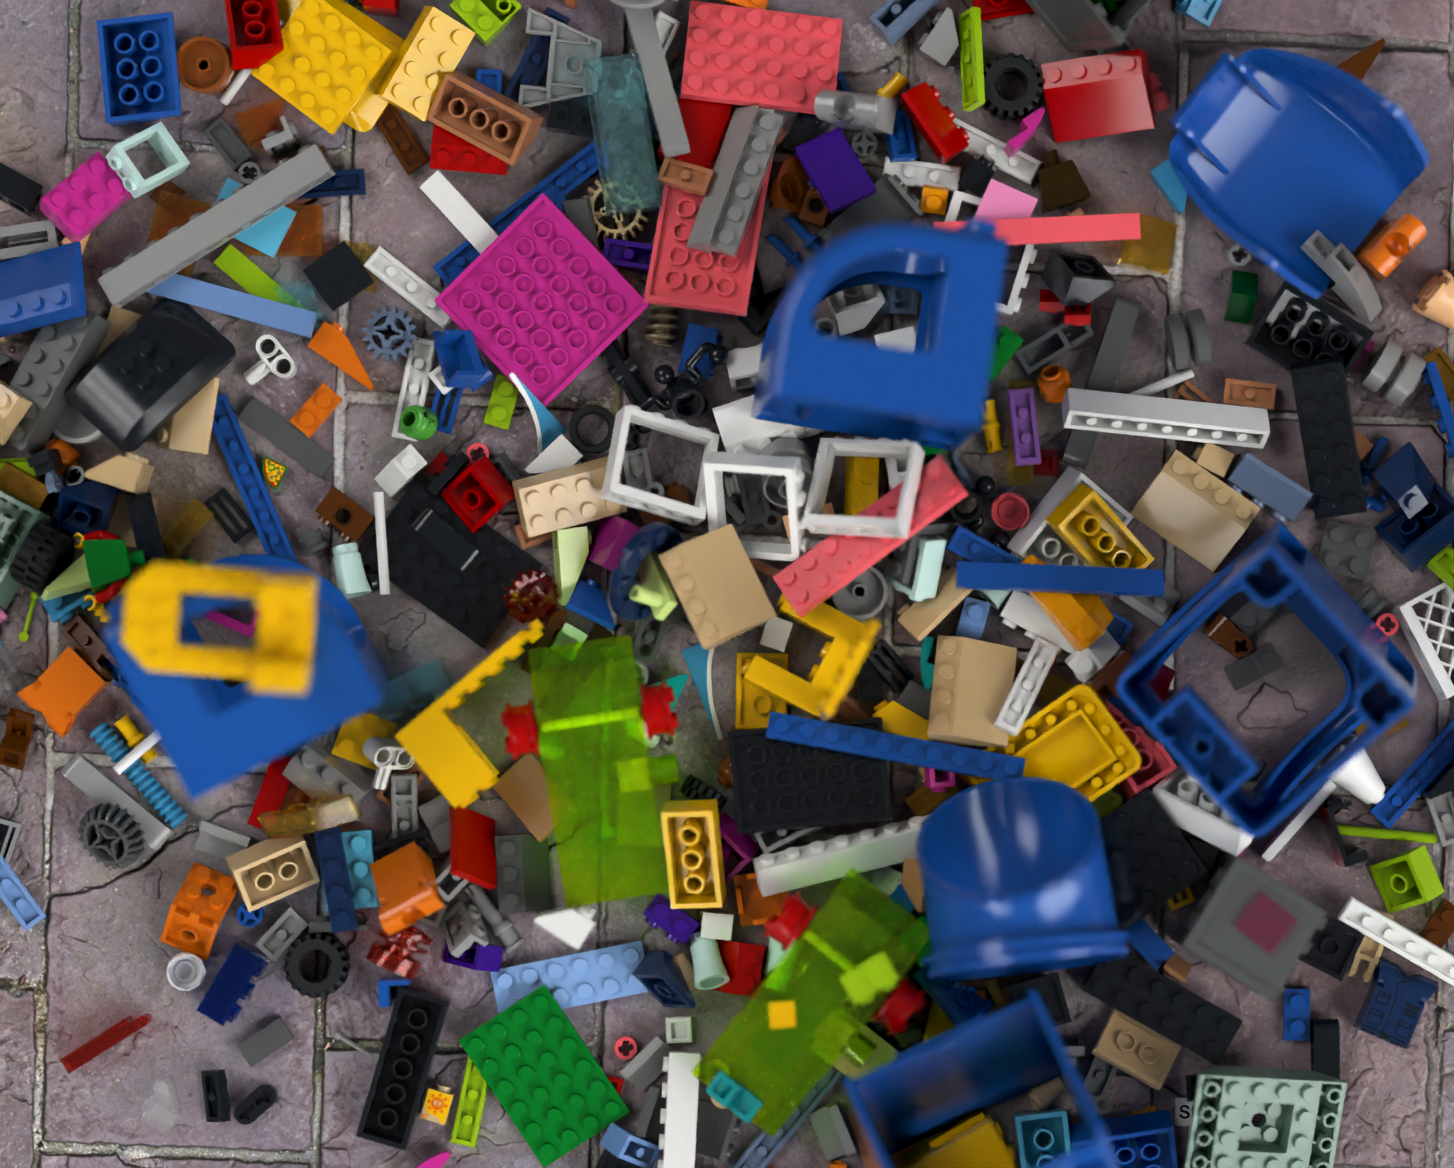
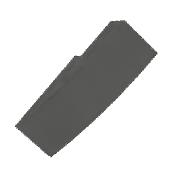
M1064 322L1021 348L1015 354L1026 372L1030 374L1093 336L1096 332L1091 324L1073 326Z

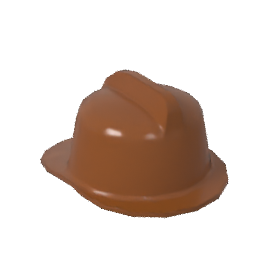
M789 156L784 159L778 175L769 182L768 195L771 209H787L791 212H799L803 207L810 178L797 156Z

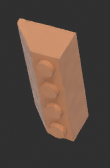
M459 71L445 74L427 117V120L512 166H515L533 143L544 119L543 116Z

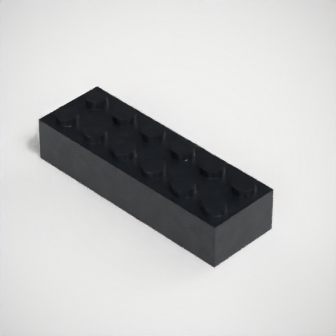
M1343 356L1291 364L1290 373L1310 492L1313 493L1311 498L1315 520L1367 512V499Z
M1129 956L1093 964L1080 987L1085 992L1215 1065L1220 1064L1243 1023L1238 1017Z
M406 985L399 987L357 1129V1137L404 1151L407 1149L450 1006V998Z

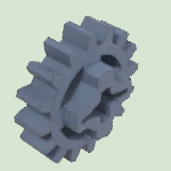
M382 306V313L379 314L375 310L373 311L375 317L373 320L366 318L370 325L369 327L362 328V331L368 333V336L362 338V340L370 343L366 348L369 352L376 350L374 357L378 359L383 354L385 362L389 361L390 356L397 362L399 361L400 354L408 357L406 351L408 348L415 349L411 342L419 338L413 334L414 331L418 330V327L411 325L414 318L412 316L406 317L407 311L402 309L398 313L396 306H392L391 311H388L387 307ZM383 319H386L383 324L377 326ZM399 319L404 323L406 331L400 329ZM392 329L399 335L388 338L382 333L390 332ZM375 337L380 338L382 341V349L377 345ZM403 341V344L395 349V346Z

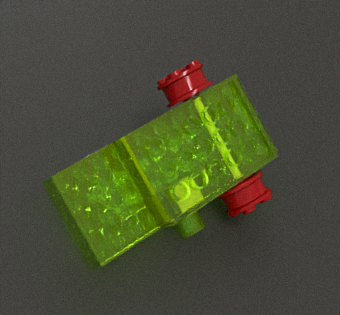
M631 635L528 650L534 706L532 699L528 700L527 704L511 706L510 703H506V711L501 712L503 727H508L509 737L505 738L506 751L513 754L514 760H518L519 755L535 753L536 757L540 756L541 747L552 828L555 831L566 908L669 892L654 786L679 783L675 753L649 757L645 723L648 740L653 739V735L669 733L670 737L674 736V728H678L677 713H671L670 702H675L673 686L667 687L666 679L657 685L646 686L644 683H640L641 701Z
M853 867L849 868L820 907L817 904L812 906L801 898L799 890L794 895L789 892L780 904L782 908L778 915L773 913L764 924V928L767 930L763 935L766 938L771 936L780 943L783 954L691 1070V1074L706 1086H709L719 1071L722 1070L763 1100L765 1104L751 1121L772 1138L819 1078L823 1079L841 1055L858 1068L866 1062L877 1044L860 1032L869 1019L872 1022L878 1020L888 1028L890 1036L896 1031L901 1034L910 1023L908 1017L914 1011L917 1014L926 1003L923 997L926 990L924 988L921 990L917 989L907 981L909 977L904 974L919 956L918 952L928 941V926ZM884 949L900 976V979L896 980L898 985L885 993L882 989L874 993L875 999L864 1006H861L860 1002L854 1005L838 976ZM795 1000L797 1027L770 1029L768 1002Z

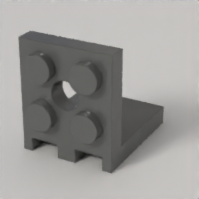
M943 513L895 548V555L891 551L872 565V567L901 584H910L919 536L953 532L955 527L960 525V522Z

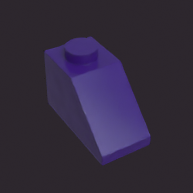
M474 941L470 948L457 958L450 954L446 942L443 962L473 970L499 972L503 947L490 943L483 946Z

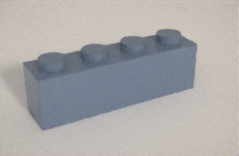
M888 0L869 19L873 30L887 44L892 46L941 0Z

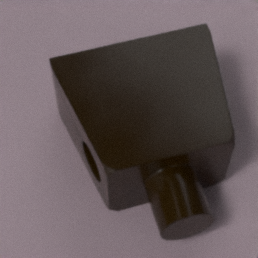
M1057 149L1042 154L1046 168L1038 170L1036 177L1043 214L1088 200L1091 197L1073 160L1061 163Z

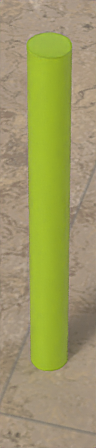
M1337 824L1340 835L1434 844L1437 842V833Z

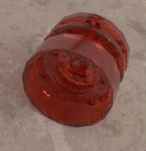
M412 924L392 935L387 934L382 929H378L377 933L386 942L385 944L373 942L366 958L391 972L415 980L422 964L413 955L414 953L426 955L428 951L418 944L420 942L430 946L433 939Z

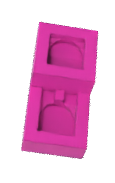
M1040 107L1021 121L1018 127L1020 134L1009 140L1004 148V152L1009 158L1015 155L1030 140L1044 115L1045 109L1043 107Z
M449 1149L441 1151L425 1159L415 1168H441L453 1152Z

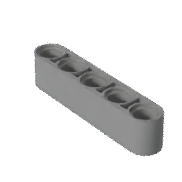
M76 752L60 771L97 804L110 802L112 806L119 804L121 810L127 808V813L130 816L135 815L134 820L141 823L139 829L145 832L143 838L146 840L145 843L155 851H158L174 832L173 829L169 828L168 824L81 753Z

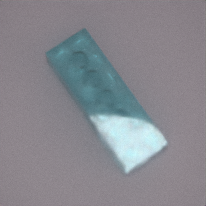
M638 53L587 59L583 63V71L606 217L657 210L662 206L639 55Z

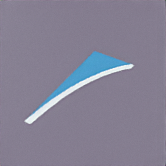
M512 372L509 376L526 400L537 431V453L540 455L566 429Z
M699 643L681 652L719 741L723 737L714 707L711 683V665L714 648L707 651Z

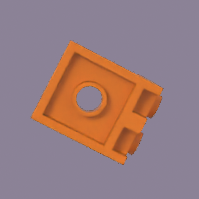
M195 861L171 903L160 941L181 951L194 953L207 962L211 955L220 924L239 891L234 879ZM208 889L211 890L214 894L206 895L202 892V890Z

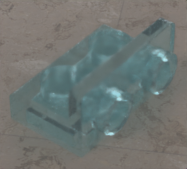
M301 279L276 287L275 291L279 303L318 313L313 331H318L321 323L324 322L321 309H316L313 299L317 298L313 284H308L305 279ZM289 332V335H290L291 338H292V337H295V336H299V335H297V334H293V333H290V332Z

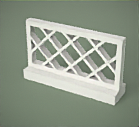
M1445 582L1391 610L1393 615L1397 617L1399 626L1439 701L1454 695V685L1450 679L1452 669L1454 670V646L1441 643L1445 629L1454 632L1453 627L1446 625L1449 613H1454V609L1451 608L1452 605L1454 607V591ZM1442 589L1445 590L1449 597L1447 606L1434 603L1437 592ZM1431 596L1430 601L1425 600V598ZM1420 602L1428 605L1425 618L1416 615L1412 608L1414 604ZM1433 607L1445 610L1442 624L1429 620ZM1428 624L1440 627L1437 641L1428 638L1426 634ZM1440 647L1452 650L1449 664L1440 661L1438 657Z

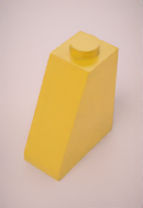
M885 699L873 707L875 713L871 716L873 718L882 717L883 732L930 741L927 734L929 721L893 700L888 703Z

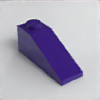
M606 238L603 255L615 267L648 275L653 245Z

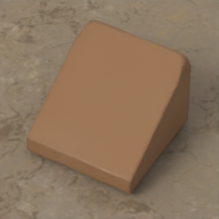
M1174 953L1161 965V968L1180 982H1185L1191 965Z

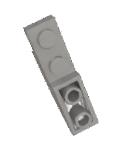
M1317 229L1300 248L1336 283L1331 289L1368 325L1382 310L1379 297L1371 280L1357 259L1342 242L1335 247Z

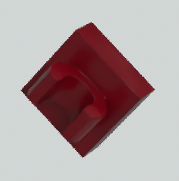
M1040 449L1041 464L1032 466V475L1058 477L1060 451Z

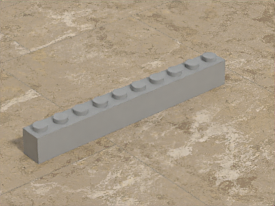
M316 144L305 145L298 150V155L291 159L285 158L276 164L277 168L269 173L265 171L258 174L254 178L255 181L248 186H239L232 192V196L225 200L221 198L212 203L211 209L208 211L194 214L189 218L190 222L182 227L180 225L173 227L167 232L168 235L161 240H152L145 246L146 249L142 252L132 253L124 258V263L117 267L111 266L102 272L103 276L97 280L111 304L118 309L334 176L336 173L321 148Z

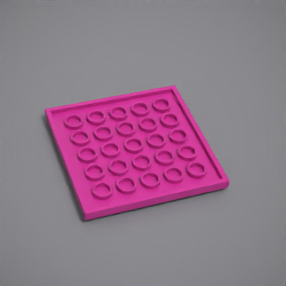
M542 193L434 300L462 330H472L476 345L514 385L515 383L509 376L512 372L545 407L651 305L650 303H644V297L545 193Z

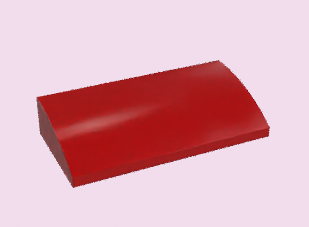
M679 95L677 102L688 138L690 153L671 158L710 169L734 105L680 98ZM660 144L657 152L660 160L664 161V155Z

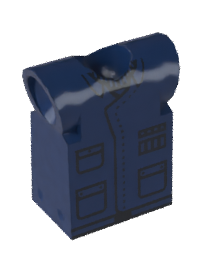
M1379 957L1378 965L1376 964L1374 969L1373 983L1353 1027L1395 1046L1407 1049L1425 1003L1432 996L1439 983L1421 974L1408 976L1398 964Z

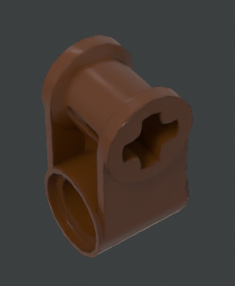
M1220 612L1203 631L1207 637L1234 657H1246L1252 650V642L1249 637ZM1244 640L1246 642L1244 644L1245 652H1235L1236 645L1234 642Z

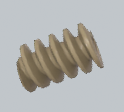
M651 304L649 309L655 313L648 314L647 319L653 323L647 324L645 329L652 333L644 335V339L650 342L649 345L674 349L675 346L669 343L668 340L676 338V335L671 333L670 330L678 328V325L671 321L680 317V315L673 312L674 309H679V307Z

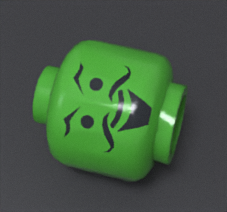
M419 405L407 407L402 412L399 420L402 433L419 441L431 438L436 432L438 425L435 413Z

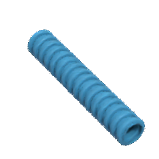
M102 722L90 733L89 737L91 739L94 738L96 740L95 744H100V749L106 751L105 755L112 758L110 761L117 764L130 753V748L124 745V740H119L118 734L113 733L114 729L108 727V722ZM138 758L122 774L128 776L126 779L133 782V787H138L137 791L144 794L142 797L149 800V805L153 804L154 811L158 810L160 812L158 815L165 818L164 822L170 824L169 828H176L187 818L188 813L182 811V806L178 807V801L171 799L172 795L166 793L167 789L161 787V782H156V777L150 775L151 771L146 770V765L141 764L140 758Z

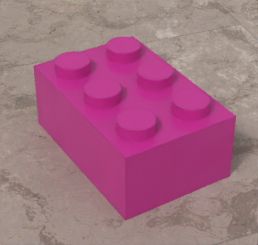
M97 151L41 199L39 209L72 243L80 242L131 199L132 194L125 189L123 181L116 171L111 169L108 161Z

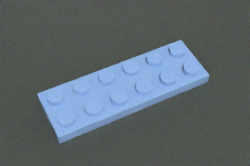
M642 940L500 968L499 972H490L498 1013L544 983L562 1009L649 992L633 975V972L645 957Z

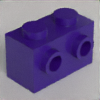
M659 891L643 912V915L646 916L644 921L656 930L659 926L667 931L665 936L675 944L679 942L685 944L700 924V921L685 910L671 909L670 899Z

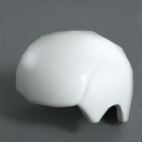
M191 952L176 954L171 958L166 969V977L169 983L182 991H190L200 986L206 974V967L202 959Z

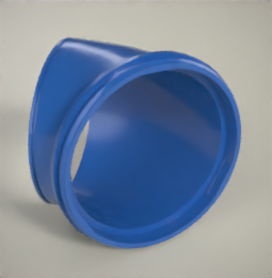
M1037 777L1002 778L972 786L955 794L939 805L928 816L918 834L916 853L923 886L931 955L922 958L921 963L922 967L928 968L926 976L930 981L973 980L1038 973L1097 964L1128 956L1129 947L1126 946V943L1131 941L1129 932H1119L1098 815L1092 803L1079 791L1050 779Z

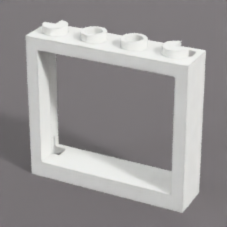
M954 190L944 222L956 221L962 202L979 207L982 198ZM1032 214L1030 218H1037L1040 216ZM1034 245L1025 246L1007 305L999 303L998 314L1011 317L1013 312L1018 313L1022 298H1019L1018 295L1021 288L1026 289L1030 277L1026 270L1029 263H1034L1038 251L1034 249Z
M625 405L616 413L601 498L696 527L705 520L707 511L703 462L711 451L717 452L720 434L713 433L711 429L706 427L697 428L688 425V422L684 420L665 418L663 414L658 412L649 413L643 411L636 405ZM630 422L705 445L694 506L619 484Z
M840 436L820 438L802 522L803 525L814 534L908 538L925 455L924 450L917 442H911L908 439H903L902 441H892L888 438L868 440L864 437L844 439ZM835 456L908 459L896 518L823 515Z
M711 451L703 462L709 532L727 525L722 471L786 476L791 544L741 541L748 557L755 559L794 562L808 552L809 538L806 537V527L802 523L806 492L802 491L804 472H802L800 458Z

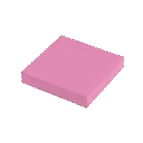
M991 179L974 218L985 220L1030 218L1038 199Z

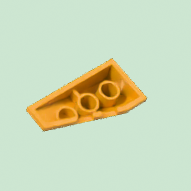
M1032 554L1020 563L1047 565ZM1028 591L1075 650H1085L1105 632L1114 618L1104 603L1094 594Z

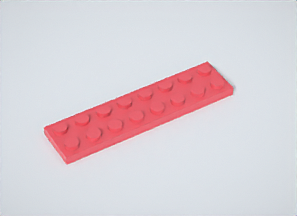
M939 454L922 467L908 538L831 534L772 578L797 615L802 618L969 494ZM903 482L856 516L896 518Z

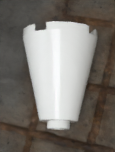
M1349 734L1316 764L1317 769L1319 770L1352 742L1356 736ZM1365 749L1330 778V780L1366 804H1377L1385 796L1384 791L1386 787Z

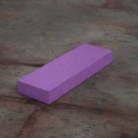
M1033 387L1007 390L1015 466L1041 464Z

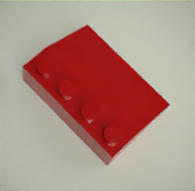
M1134 49L1041 64L1043 91L1056 143L1156 129L1147 51Z

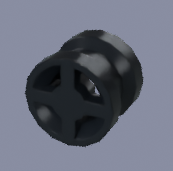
M629 425L625 451L636 449L640 443V433L632 425Z

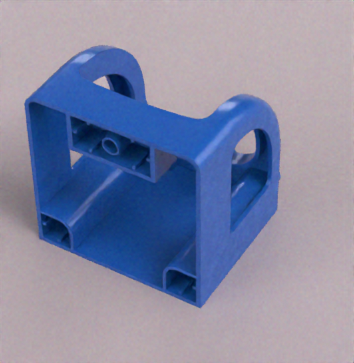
M967 218L965 219L964 226L956 230L919 223L883 222L853 229L825 244L797 272L769 322L761 350L751 417L763 421L874 439L888 438L892 441L908 439L911 442H917L920 446L954 451L981 427L1008 247V238L995 236L997 223L985 219ZM862 285H887L919 291L922 296L914 350L823 336L815 330L812 324L814 308L837 292Z
M1278 520L1196 592L1139 648L1125 666L1117 683V691L1126 704L1247 835L1258 837L1267 833L1415 706L1418 672L1404 654L1296 536ZM1243 590L1257 603L1262 605H1274L1280 601L1287 604L1334 655L1335 660L1343 670L1346 680V690L1339 704L1295 743L1261 778L1249 794L1239 785L1258 770L1260 760L1188 683L1164 704L1148 684L1169 656L1197 627L1231 596ZM1364 721L1369 725L1366 730L1289 795L1303 777L1345 737Z
M240 554L213 560L204 565L319 574L312 679L306 694L250 690L251 678L236 686H228L222 676L147 671L122 642L125 590L117 596L116 600L111 602L112 605L105 609L110 617L101 628L105 641L191 801L384 701L391 675L361 618L346 596L330 580L304 564L275 555ZM181 592L178 644L205 646L191 620L192 618L221 607L235 605L256 606V597Z

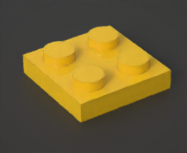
M365 711L342 723L331 754L376 771L378 766L363 755L362 746L371 737L393 738L398 724Z

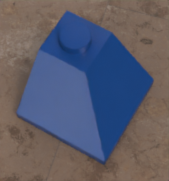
M587 579L586 583L580 580L566 608L614 631L616 625L605 593L599 590L601 585L590 579Z

